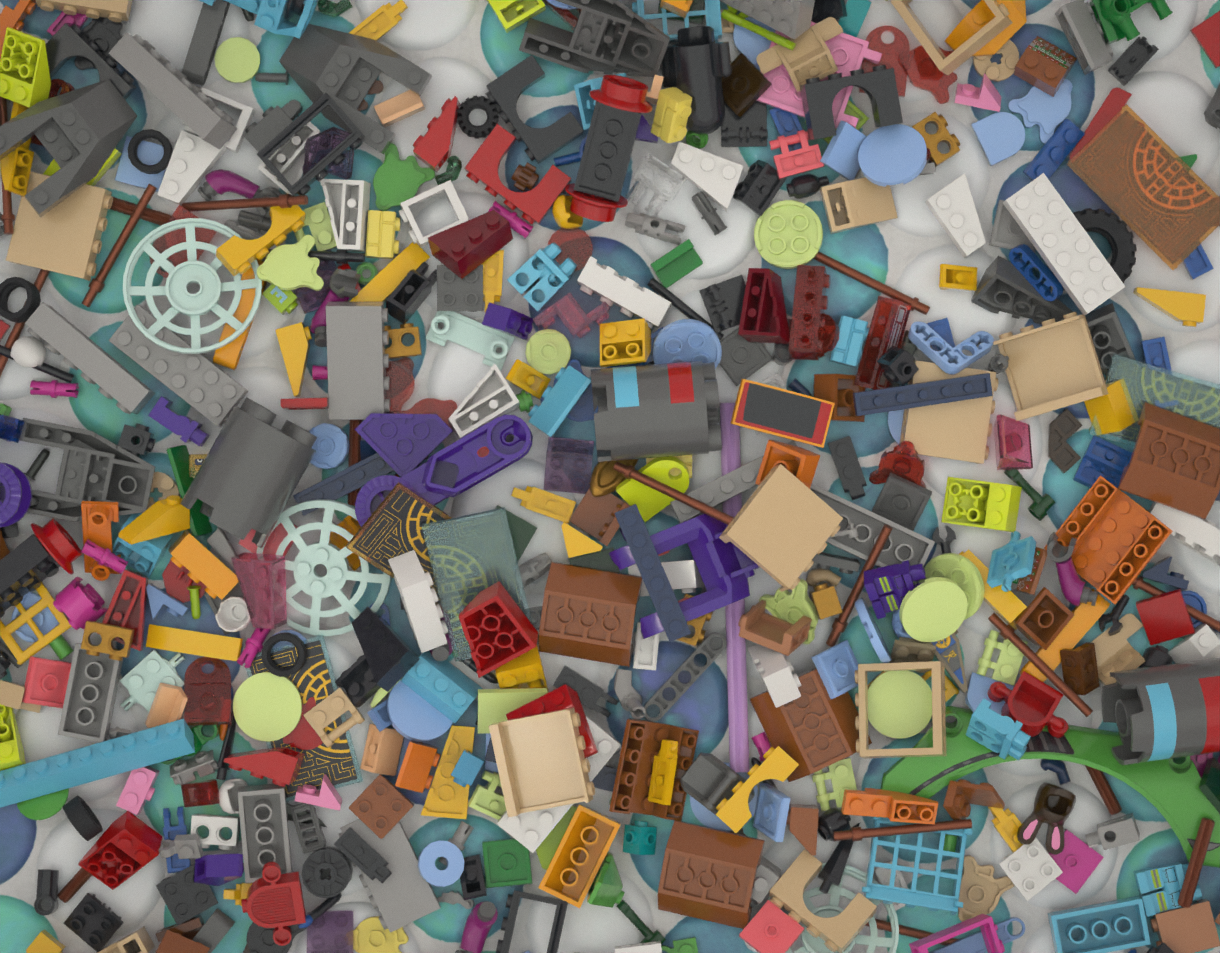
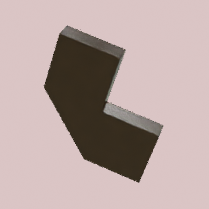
M1065 409L1049 424L1048 458L1063 474L1081 459L1066 440L1083 425L1068 409Z

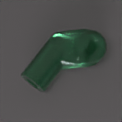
M318 0L317 2L319 11L331 17H337L353 7L349 0H341L338 3L329 0Z
M457 156L448 158L446 172L434 176L438 185L449 180L453 182L458 179L462 169V162Z

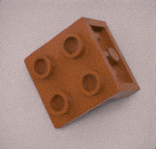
M589 488L571 516L570 522L608 546L620 527L614 513L630 507V505L612 493L602 497H594Z
M380 774L349 806V809L380 839H383L414 804L383 774Z
M963 779L949 781L943 807L953 820H963L969 817L971 811L970 804L1004 809L1005 803L991 784H972Z

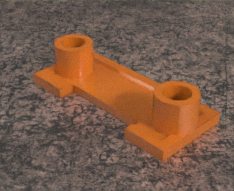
M82 501L83 546L88 539L104 549H110L111 553H113L111 521L119 522V503ZM84 554L85 573H91L96 580L103 581L108 579L110 574H119L110 567L99 565L98 561Z

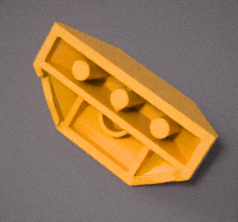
M981 0L961 20L944 42L955 51L996 16L985 1ZM997 0L999 5L1003 3L1010 13L1008 17L1013 23L973 56L995 55L1027 22L1025 0Z

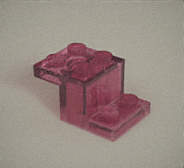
M569 292L532 320L538 329L543 327L546 330L556 323L554 318L558 317L573 339L576 336L581 339L591 331L589 327L594 323L600 325L609 318L608 313L611 312V309L606 302H603L586 315Z

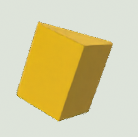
M1124 378L1105 383L1108 390L1107 395L1084 401L1093 429L1095 428L1096 435L1122 431L1139 420Z
M565 522L561 525L568 558L601 551L603 546Z

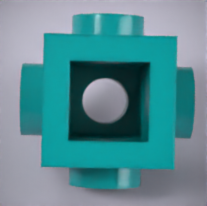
M635 820L634 824H625L623 852L637 855H655L657 827L648 826V821Z

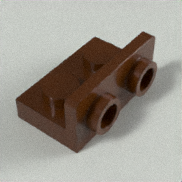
M1086 642L1075 649L1060 650L1064 682L1077 695H1086L1100 687L1094 643Z

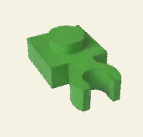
M695 936L673 940L674 947L672 948L661 945L662 951L664 950L667 953H698Z

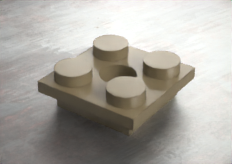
M899 637V640L894 641L890 655L892 661L889 663L933 661L936 646L931 645V642H921L915 639ZM915 670V671H916V672H919V673H925V672L930 671V670Z

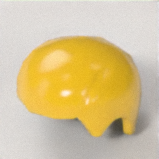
M568 195L557 197L552 207L553 217L558 226L563 229L579 228L583 224V217L570 211L572 196Z

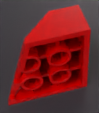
M500 581L479 592L459 614L462 629L469 643L471 656L475 662L479 678L537 646V630Z

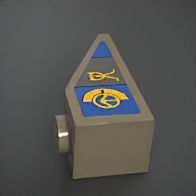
M956 630L943 640L931 642V645L936 646L934 655L945 664V670L959 689L965 693L968 691L959 639L956 637V634L959 632Z

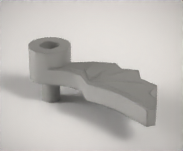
M850 523V530L837 532L833 537L847 534L849 538L858 537V529H854V523Z
M450 891L449 893H443L441 897L437 898L439 902H446L452 905L459 903L466 909H471L475 905L474 900H464L459 892Z

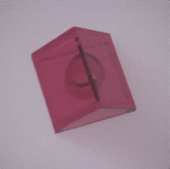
M1001 414L997 415L994 424L997 470L1033 468L1030 425Z

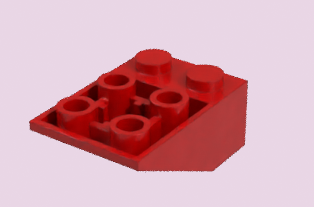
M456 96L452 100L450 98L446 100L441 107V115L438 118L434 117L427 125L428 132L424 137L420 135L413 144L415 156L435 172L440 170L452 152L457 112L460 106Z
M281 746L233 753L226 757L224 762L228 763V767L237 771L245 769L251 771L250 775L263 779L265 776L273 779L272 783L285 787L286 784L290 785L297 779L305 754Z
M127 811L108 827L79 861L78 865L114 890L159 855L162 836Z

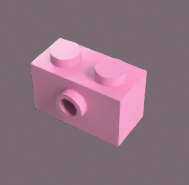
M150 766L132 770L116 806L133 814H140L146 800L150 801L155 792L153 785L160 771Z

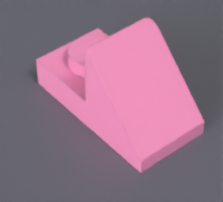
M984 73L980 88L971 84L963 85L958 83L954 103L1000 112L1001 95Z
M326 774L323 777L321 790H317L315 786L307 784L297 788L295 801L340 811L342 798Z

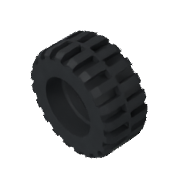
M1092 208L1074 212V216L1086 232H1096L1107 239L1112 249L1110 266L1124 283L1132 273L1131 269L1136 262L1135 252L1137 248L1132 240L1134 238L1132 231H1128L1126 228L1127 224L1123 220L1117 219V215L1112 212L1109 214L1104 209L1092 210Z

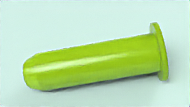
M201 586L187 587L190 590L193 619H199L201 616L199 589Z

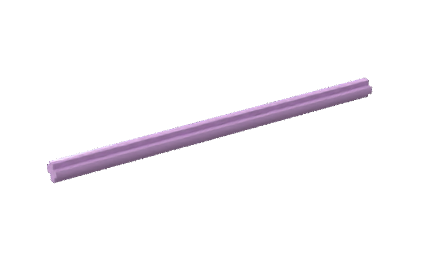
M720 403L722 476L741 467L740 426L730 424L735 403ZM742 493L722 503L724 513L732 517L736 516L742 508ZM745 598L725 606L730 768L735 772H749L746 639L739 636L740 627L738 626L742 614H745Z

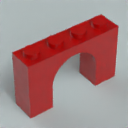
M497 124L465 166V171L468 172L466 176L476 184L480 181L486 185L484 190L492 196L496 197L499 195L505 199L503 204L514 211L516 208L523 213L521 217L530 224L534 222L540 224L552 208L557 197L564 192L566 185L572 180L568 175L552 165L540 183L532 190L514 192L506 188L499 179L498 169L501 160L516 141V137Z

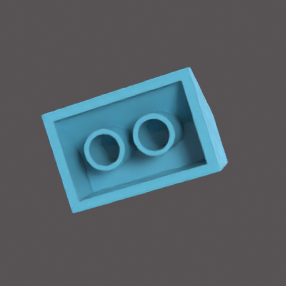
M570 365L567 369L564 367L560 369L555 376V379L558 380L553 388L551 386L547 387L541 396L544 398V401L540 406L535 404L528 414L531 417L529 422L550 438H552L591 384L589 378Z
M426 651L419 656L418 662L404 675L401 681L452 722L456 723L477 697L478 689L483 688L447 660L436 661L430 651Z

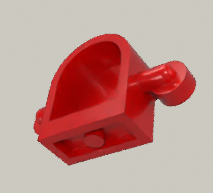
M1023 671L1013 690H1010L1001 682H994L989 687L987 694L992 701H1005L1001 716L1010 717L1014 723L1016 721L1023 724L1021 731L1029 736L1034 737L1038 735L1045 726H1048V732L1055 738H1061L1067 732L1068 723L1063 718L1053 715L1064 694Z
M268 862L262 868L263 877L253 882L248 889L247 898L241 899L243 913H248L250 919L258 926L275 928L273 931L274 942L277 945L285 946L290 943L292 938L291 929L288 926L306 923L299 871L281 874L279 864Z

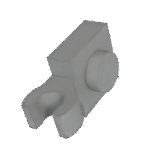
M198 834L176 835L174 840H163V848H159L162 858H168L177 853L179 859L201 858L203 854Z

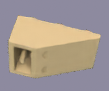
M865 177L824 186L820 189L830 234L898 218L890 185H886V187L879 186L870 182Z

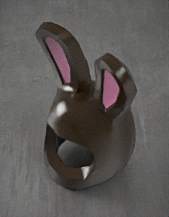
M1044 782L1037 791L1032 814L1018 828V841L1021 844H1031L1042 823L1045 822L1048 824L1045 842L1046 849L1053 855L1060 854L1064 849L1063 825L1075 806L1076 795L1064 788Z

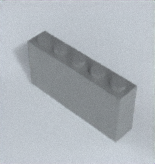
M328 302L326 305L329 420H365L371 413H390V399H386V390H390V377L386 376L385 369L389 368V354H385V345L389 344V332L385 331L384 322H388V308H384V302Z
M360 819L340 828L342 832L339 833V837L351 827L389 863L386 867L392 874L384 883H381L377 878L371 880L361 869L362 874L359 875L363 887H369L372 894L369 896L373 908H379L382 916L379 917V920L384 930L389 929L391 933L441 908L431 885L419 873L418 858L400 821L383 839H380Z

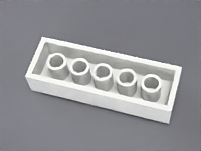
M1044 173L1003 202L1083 315L1088 314L1125 287Z
M585 714L598 753L586 758L590 763L588 775L591 782L621 746V743ZM573 804L520 813L513 817H508L506 811L497 821V824L529 851L534 853Z

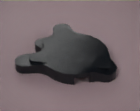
M99 17L98 19H92L90 24L83 28L85 31L83 35L89 41L91 39L94 40L101 47L100 52L105 57L109 55L113 58L109 52L122 38L120 31L123 29V24L110 21L108 18ZM76 56L74 63L78 69H97L95 64L88 58Z
M252 922L247 932L246 941L251 953H288L293 938L307 927L298 928L299 924L288 926L292 933L291 941L285 946H280L273 940L275 928H264Z

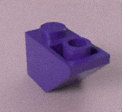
M489 302L482 325L527 340L528 335L532 331L534 319L513 309Z
M214 854L195 859L194 882L220 886L241 878L244 871L243 854Z

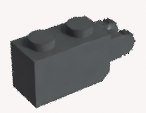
M294 99L282 108L278 105L275 108L271 106L263 113L262 116L264 118L258 124L254 122L245 130L247 134L244 137L259 152L293 122L303 109L301 103Z

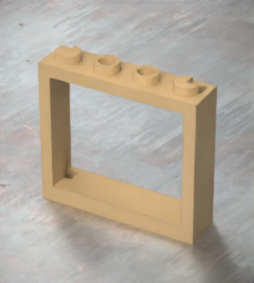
M912 0L890 1L938 69L946 75L951 74L1013 23L1008 17L1010 13L1003 3L999 5L997 0H984L996 17L946 57L908 5Z
M941 661L858 664V670H855V683L858 684V693L855 694V705L859 707V716H856L855 725L856 730H859V739L856 740V751L860 753V757L866 759L947 756L945 664ZM931 670L933 748L869 749L867 672Z

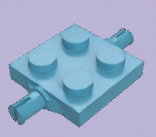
M1014 531V533H1011L1008 544L992 551L987 583L991 588L1002 585L1001 589L1003 591H1011L1013 580L1031 574L1037 543L1032 536L1020 540L1021 534Z

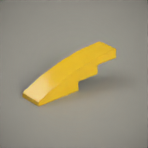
M412 242L349 302H385L410 270L414 269L416 271L430 256L417 243L414 244Z
M149 624L146 647L237 661L240 657L243 639Z

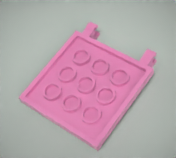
M811 22L810 27L817 23ZM777 30L775 31V33L781 35L782 37H785L787 39L790 38L789 36ZM841 33L825 42L838 68V71L833 74L841 73L842 77L851 76L850 71L860 69L863 59L879 64L882 53L867 49L868 41L845 33ZM771 42L769 48H771V47H773V46H775V45H777V44L774 43V42ZM782 64L763 74L772 85L756 101L805 118L801 92H797L784 65ZM828 76L820 81L828 80ZM847 86L840 90L833 100L832 113L835 129H837L841 120L856 128L859 118L844 114L853 86Z

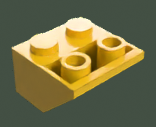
M644 318L600 324L601 367L647 361L651 353V329Z
M538 646L495 669L500 689L547 688L548 691Z

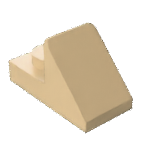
M0 680L1 705L40 713L41 705L22 702L25 685Z

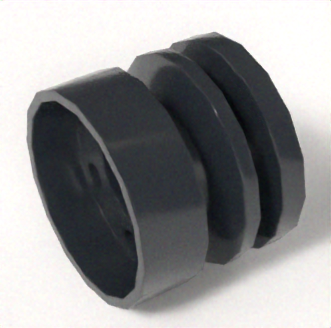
M327 846L318 849L303 864L301 873L303 884L316 897H335L349 884L352 878L353 867L351 860L338 848ZM321 869H331V878L328 876L323 878L321 876L323 874Z

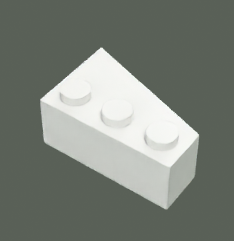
M309 122L268 158L291 185L295 184L306 174L322 132ZM262 162L258 169L285 193L291 194L266 164Z
M181 130L157 195L160 198L182 206V203L189 198L200 184V181L213 168V165L221 155L226 152L227 148L223 146L219 150L200 137Z
M680 141L671 161V167L727 212L743 170V165Z
M965 173L925 201L964 258L986 243Z
M322 179L320 183L323 187L325 203L329 210L337 249L366 252L371 183L364 180Z
M496 364L490 368L485 377L480 380L469 396L463 400L448 418V424L458 440L497 417L507 415L519 408V400Z
M694 560L661 562L672 589H682V593L696 592V588L705 587ZM636 564L628 567L629 575L641 577ZM642 579L640 596H650Z
M759 644L748 648L776 708L801 697L798 687L802 685L797 674L792 675L791 672L794 671L789 658L786 660L784 658L787 655Z

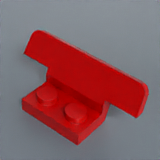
M1118 87L1111 90L1085 130V135L1071 152V163L1121 115L1120 112L1131 97V93ZM1136 120L1143 128L1145 127L1144 124Z

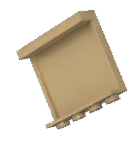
M30 172L26 194L50 176ZM85 184L41 218L26 200L25 196H21L6 261L90 281L91 276L93 277L96 272V256L102 248V241L100 240L102 232L107 227L108 220L106 215L113 203L112 192L104 188Z
M1077 312L1063 315L1064 320L1058 322L1055 321V318L1041 322L1042 327L1034 329L1033 325L1020 329V334L1013 335L1012 332L999 335L1000 340L993 342V345L998 344L1000 354L1009 357L1008 368L1005 371L1017 407V412H1014L1016 421L1108 394L1085 315L1077 316Z
M917 360L914 363L919 370L908 382L909 385L990 373L992 394L998 388L996 372L965 368L957 374H947L935 363ZM993 396L904 409L898 452L984 464V460H987L989 454V446H986L987 437H990L992 432V423H989L990 415L995 410Z
M779 464L770 470L719 538L724 543L731 541L782 585L779 590L783 592L788 589L793 590L801 580L799 578L801 573L811 568L814 563L812 559L826 548L827 539L830 536L833 537L841 528L839 523L843 518L782 464Z
M574 707L489 725L508 817L584 801L588 803L593 800L595 787L594 783L589 780L590 763L584 756L585 740L583 735L580 736L578 728L581 726L580 716L578 713H575Z

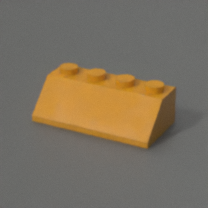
M579 804L538 888L580 908L621 823Z

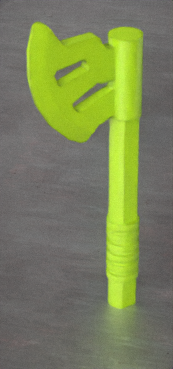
M727 5L728 10L724 9L721 14V18L763 36L782 47L793 50L796 46V43L746 20L750 16L742 12L736 15L739 10Z

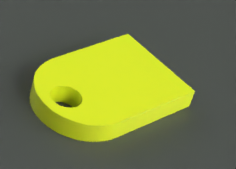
M657 457L638 470L682 493H685L689 486L688 468L676 457ZM678 468L682 472L677 476H673L669 473V470ZM632 478L624 480L616 487V492L630 506L637 505L640 515L645 522L675 500Z

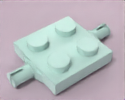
M155 649L120 679V682L128 689L130 694L120 704L122 708L129 703L124 708L125 711H128L137 702L149 712L160 682L182 687L185 682L178 675L175 667L185 660L184 656L180 657L182 654L178 652L168 661Z

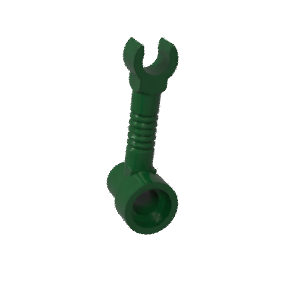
M1013 465L1009 466L1004 473L1019 487H1022V490L1034 501L1028 507V510L1036 519L1041 521L1047 515V511L1055 504V501L1048 494L1041 496L1027 483Z
M624 900L617 905L618 909L645 937L640 943L661 941L662 944L666 940L658 930L653 933Z

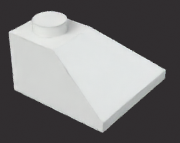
M1201 624L1195 629V633L1185 637L1168 654L1175 663L1220 658V640L1207 624Z

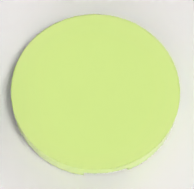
M784 200L772 204L757 219L754 228V241L759 254L769 264L782 269H794L809 263L817 255L823 241V228L819 217L810 207L799 201Z
M945 553L932 558L924 568L926 579L943 577L956 582L965 593L968 602L967 614L964 620L973 616L981 607L985 592L983 578L978 568L966 557L955 553ZM926 579L919 580V583H923Z
M943 577L929 578L912 591H908L902 600L899 617L905 631L912 638L921 642H936L947 638L961 626L967 614L968 602L965 593L956 582Z
M908 670L886 671L879 675L868 687V720L881 734L896 739L908 738L921 732L929 723L932 717V691L927 682L916 673Z
M262 672L249 677L239 686L233 700V713L238 726L245 734L259 741H275L290 734L298 725L302 716V700L298 688L289 678L279 677L270 672Z

